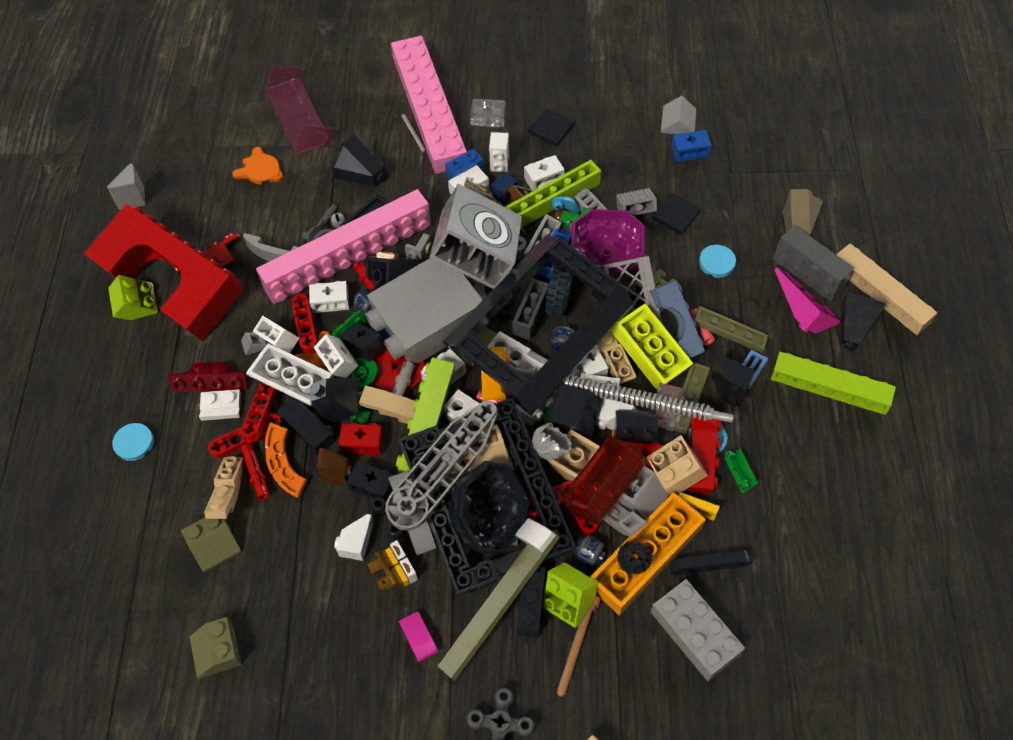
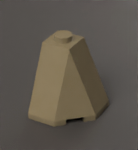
M790 189L783 210L786 232L795 225L809 236L811 235L823 202L819 197H814L809 189Z

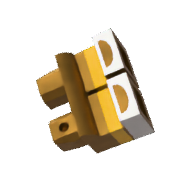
M397 540L391 543L390 547L386 550L375 553L377 558L367 564L373 576L384 571L385 576L376 580L382 592L392 588L394 591H397L418 580L413 567Z

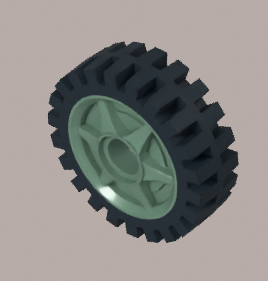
M553 267L546 297L545 310L547 314L561 317L565 314L574 274L567 269L561 272Z

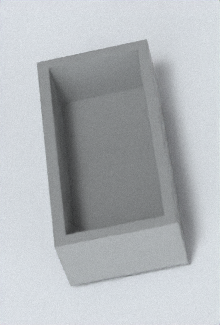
M687 579L652 606L651 614L707 682L741 656L745 650V647Z

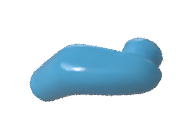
M558 196L551 201L555 210L566 208L570 212H580L576 201L572 197Z

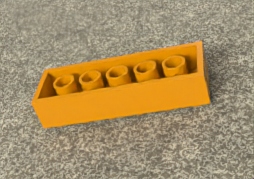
M673 492L645 520L647 525L622 544L624 545L627 541L634 540L645 543L648 549H651L652 562L650 567L641 574L627 573L620 567L617 560L619 547L590 577L598 582L596 595L620 616L669 562L699 533L706 519ZM639 551L635 554L629 553L631 555L630 563L635 559L641 560L638 557Z

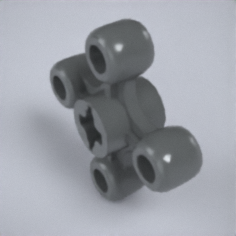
M501 688L496 692L495 701L497 709L493 714L485 715L479 710H472L467 715L468 726L474 730L481 727L489 728L493 733L492 740H504L505 735L510 731H515L523 737L530 736L534 731V723L529 717L513 719L509 716L508 708L512 704L513 695L507 688ZM506 695L508 699L503 701L500 697ZM474 717L480 718L478 722H472ZM499 719H503L505 723L502 724L501 728L497 727V722H499ZM523 724H528L529 728L527 730H524L521 728V726Z

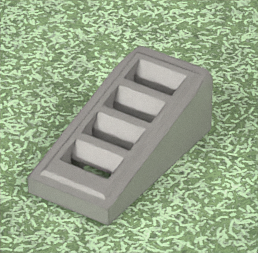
M587 188L574 197L580 211H582L583 207L608 210Z

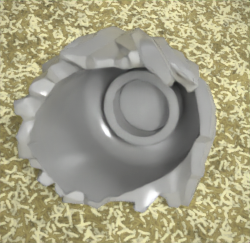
M552 422L540 426L533 434V448L543 459L553 460L565 454L568 455L572 450V443L567 438V434L560 432L559 428H553Z

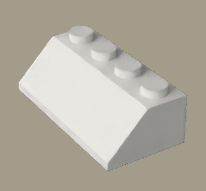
M267 343L246 372L248 376L310 406H313L310 403L311 384L326 378H334L330 372Z

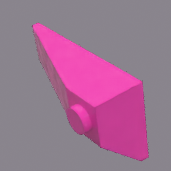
M780 268L775 269L793 315L800 323L799 327L802 330L817 334L840 323L841 320L829 308L815 301L816 297L813 294H810L805 289L802 290L803 286L788 272Z

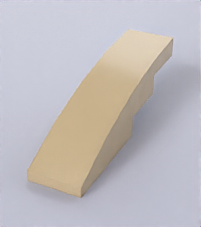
M365 386L359 401L360 406L379 410V414L398 418L399 422L408 424L410 417L414 418L415 415L413 410L414 400Z

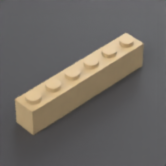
M849 244L836 254L854 267L849 281L870 298L886 303L884 309L913 333L918 335L932 323L937 312L923 302L916 294L908 290L901 282H898L889 275L887 271L879 267L872 259L864 255L858 248Z

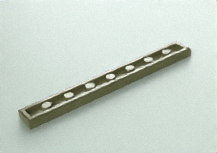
M554 533L556 536L543 553L529 543L439 663L438 667L453 680L457 679L560 538L556 533Z

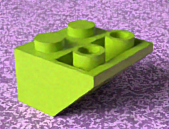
M118 275L109 286L113 317L134 320L158 312L152 282Z
M564 562L548 571L542 607L576 628L595 600L598 582Z

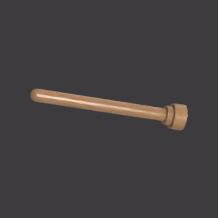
M595 596L593 604L578 625L557 689V694L561 697L566 693L592 611H595L599 606L601 598Z

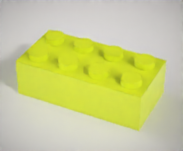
M646 303L617 322L611 330V333L621 343L622 347L657 391L683 374L693 364Z

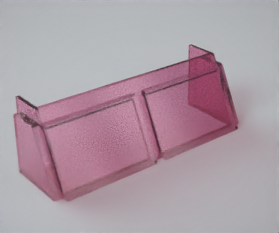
M271 66L265 86L266 94L278 119L281 121V125L294 152L299 154L324 145L330 139L333 127H323L299 79L302 67Z

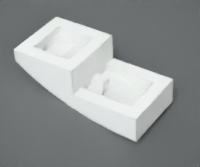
M527 519L515 534L516 537L527 544L529 543L542 553L556 536L552 531L531 519Z

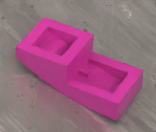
M418 611L399 621L418 662L438 652Z

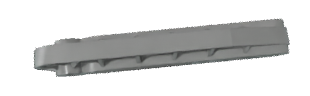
M483 401L451 422L390 494L386 501L385 510L389 521L394 527L408 531L420 527L448 495L456 482L460 480L481 455L497 419V408L493 402ZM460 422L463 423L454 435L449 432ZM476 425L479 427V430L474 432L470 431L469 428ZM447 436L450 440L440 451L436 447ZM481 438L485 439L482 447L476 453L472 448ZM432 452L436 453L437 455L430 464L425 466L423 462ZM468 453L471 454L473 458L462 468L459 464ZM443 460V462L440 464L437 470L430 476V480L427 483H425L424 481L429 477V475ZM420 467L424 471L414 483L411 482L409 479ZM444 468H446L445 471L436 480L437 476L442 472ZM455 469L458 470L460 473L449 485L446 480ZM436 480V482L431 487H429V484L432 481ZM443 485L447 489L439 497V499L435 501L432 497ZM419 488H421V489H423L424 491H426V493L423 494L422 491L419 490ZM419 494L420 497L414 500L415 495ZM428 501L431 502L432 504H434V505L430 508V510H429ZM404 506H406V507L411 506V509H412V510H410V511H409V510H405V511H404V508H403V507H404ZM417 508H424L426 512L420 513Z

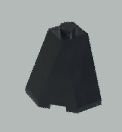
M354 134L340 145L338 151L341 153L332 164L333 174L336 179L376 187L387 178L385 165Z
M366 256V276L368 280H372L375 286L373 290L375 291L423 263L424 259Z
M326 378L311 384L310 403L326 424L330 425L358 414L360 379Z

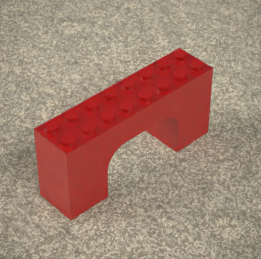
M126 203L84 254L115 278L118 275L134 278L148 262L156 259L165 260L175 268H179L181 282L160 310L203 342L244 291L239 285L241 281L234 277L226 268H221L216 261L208 259L203 252L194 249L190 243L181 240L182 238L176 233L168 231L169 229L163 224H158L150 215L143 214L144 212L137 206L131 207Z

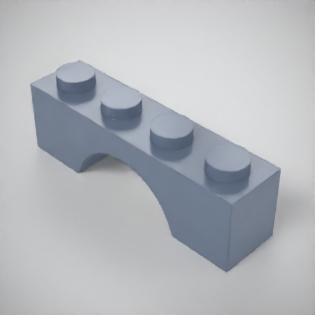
M671 281L650 290V294L656 308L667 309L675 316L678 323V332L674 340L690 359L705 352L703 348L704 343L702 338L698 336L696 331L697 325L690 316V308L688 303L684 301L680 284L677 281Z

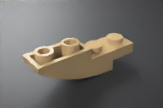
M610 330L598 345L603 359L606 358L609 363V373L613 378H620V385L637 378L621 343L618 344Z
M229 456L223 458L214 478L215 488L204 511L205 519H226L228 513H233L241 484L244 464L243 457Z

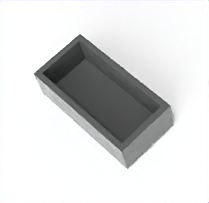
M795 225L780 237L773 258L779 265L790 271L792 275L797 276L807 286L812 287L829 301H833L845 289L854 269L853 266Z

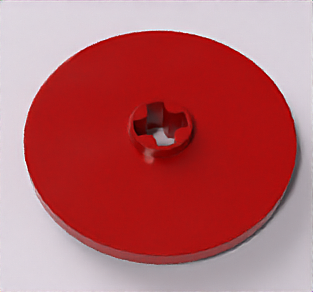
M385 345L386 349L373 359L377 365L378 373L372 384L377 389L392 393L396 384V376L400 374L403 362L407 361L404 356L395 360ZM424 361L415 365L410 378L411 383L407 386L405 392L415 388L422 380L421 371L425 367ZM394 366H395V367H399V366H400V369H399V370H398V369H394V370H393V367H394Z

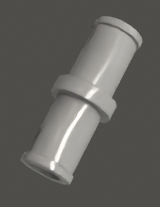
M403 362L400 374L396 376V384L392 393L404 397L406 388L411 383L410 378L415 368L413 363Z

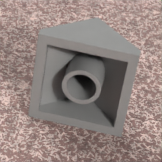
M683 96L663 106L661 133L683 134L695 132L696 108Z
M130 163L107 186L120 210L126 203L131 207L145 206L144 186L133 164Z

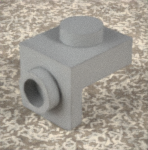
M423 233L416 247L410 244L405 245L407 257L424 259L427 253L429 254L432 250L430 235Z

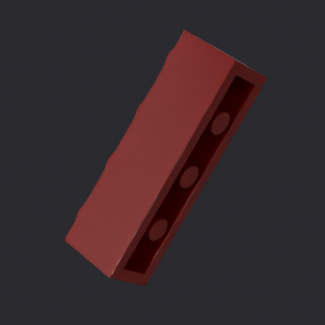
M692 414L689 447L699 459L708 476L687 488L686 492L711 495L712 491L717 488L718 477H714L715 469L717 470L719 465V457H716V450H719L720 438H717V431L721 429V420L712 418V420L707 419V421H704V416L702 420H699V415L694 419Z

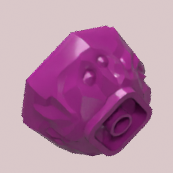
M591 209L572 224L571 246L604 270L603 265L645 256V227L627 210ZM638 262L629 264L626 271L630 272L638 265ZM617 267L608 268L609 275L613 278H618L622 272Z

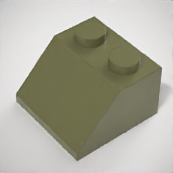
M203 518L181 530L189 549L203 573L242 552L226 519Z
M227 617L204 624L190 636L198 679L241 665L234 627Z

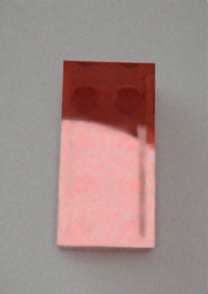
M608 436L559 499L571 514L599 525L648 460L635 444Z

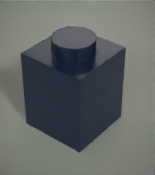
M503 172L491 184L493 198L506 204L512 196L507 189L511 184L517 186V180Z

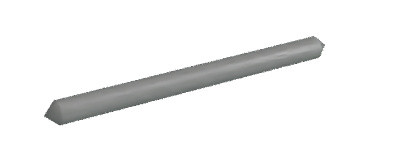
M402 114V118L422 152H425L423 144L406 115Z

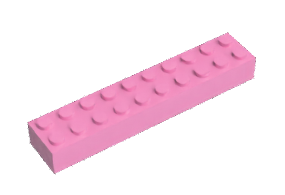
M418 36L392 42L393 58L435 174L445 172V164L465 154L466 149L423 37Z
M417 189L256 268L264 290L273 304L281 302L285 298L301 292L309 287V285L317 284L319 281L349 268L359 260H365L366 256H371L389 246L395 245L405 238L411 237L421 230H425L431 226L428 202Z

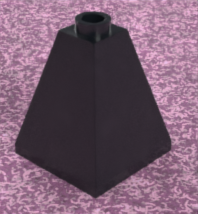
M847 292L840 306L841 344L844 348L855 350L884 309L886 303Z

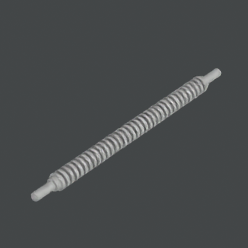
M511 366L523 377H526L527 380H530L538 371L535 367L527 370ZM568 375L561 383V385L595 393L598 397L600 395V398L605 396V399H609V397L610 400L615 398V401L620 399L622 403L625 401V403L629 404L630 402L631 405L635 404L636 406H639L641 403V407H644L646 404V408H650L651 405V409L656 407L658 411L662 407L661 411L663 412L667 408V413H670L672 409V414H675L677 411V415H681V412H683L682 416L686 417L688 413L690 418L693 414L694 419L699 415V420H702L704 416V421H707V419L712 420L713 418L732 423L734 418L732 414L714 411V408H710V405H707L705 409V404H701V407H699L700 403H696L694 406V402H691L689 405L687 400L683 404L684 400L682 399L678 403V398H675L673 402V397H670L668 401V396H664L663 399V395L658 397V394L654 393L652 397L653 393L650 392L647 396L645 391L642 395L641 390L637 393V390L633 389L632 392V388L627 390V387H623L622 389V386H612L609 383L607 385L604 382L587 380L586 378L582 379L581 377L577 378L576 376L572 377V375Z

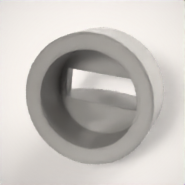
M340 212L331 216V223L336 228H339L345 222V217Z

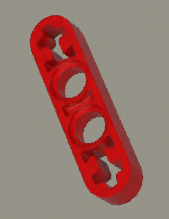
M299 294L292 299L299 344L305 354H313L316 352L314 346L318 343L311 306L307 296ZM304 314L308 315L305 319H299ZM311 328L308 333H302L304 329Z
M263 382L260 383L241 428V435L247 443H253L260 438L279 391ZM267 401L264 405H259L260 402ZM262 415L258 420H252L255 416Z
M269 414L265 424L266 430L264 431L263 429L257 441L253 443L245 442L241 435L242 427L212 440L208 445V451L216 459L223 458L241 450V447L245 444H254L265 439L270 422L274 421L276 425L283 427L282 420L277 414ZM236 436L242 437L240 443H238V444H232V443H231V441H232V439H233L234 437H236ZM220 446V451L217 452L216 447Z

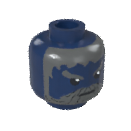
M370 289L360 290L354 296V307L358 311L362 309L364 314L372 310L367 297L368 294L373 292Z
M561 325L553 330L550 344L555 352L575 332L570 326Z
M587 535L585 538L581 537L576 544V549H574L576 558L591 567L595 566L597 562L601 564L607 554L604 551L605 544L591 535Z

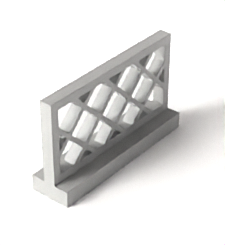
M649 256L603 265L604 271L609 274L608 268L617 267L622 270L617 281H619L624 272L631 276L633 280L629 286L625 287L622 285V287L626 289V292L629 291L637 296L634 300V305L639 298L643 300L662 324L660 310L656 308L650 294V290L655 288ZM638 262L639 271L635 276L626 271L629 264ZM635 280L642 283L643 288L639 294L629 289ZM632 306V307L626 312V314L624 315V317H626V316L629 314V312L631 311V309L634 310V311H635L636 309H634L633 306Z

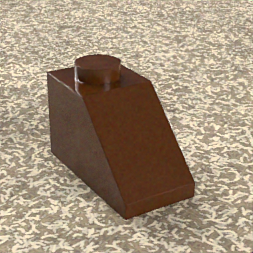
M319 448L317 469L323 483L347 485L348 477L352 472V465H349L348 459L324 448Z

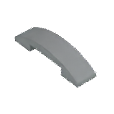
M246 233L243 235L247 247L254 254L267 261H272L290 252L264 245L261 237Z
M408 471L388 478L393 491L405 478ZM416 494L413 499H418V495ZM404 506V507H403V508H404V511H405V510H409V511L412 510V509H411V506H409V507ZM417 508L418 512L424 513L423 508ZM427 520L420 527L408 531L416 556L436 549Z
M596 481L581 491L588 505L605 522L620 533L631 537L647 525L646 521L634 511L628 512L612 499L608 491Z

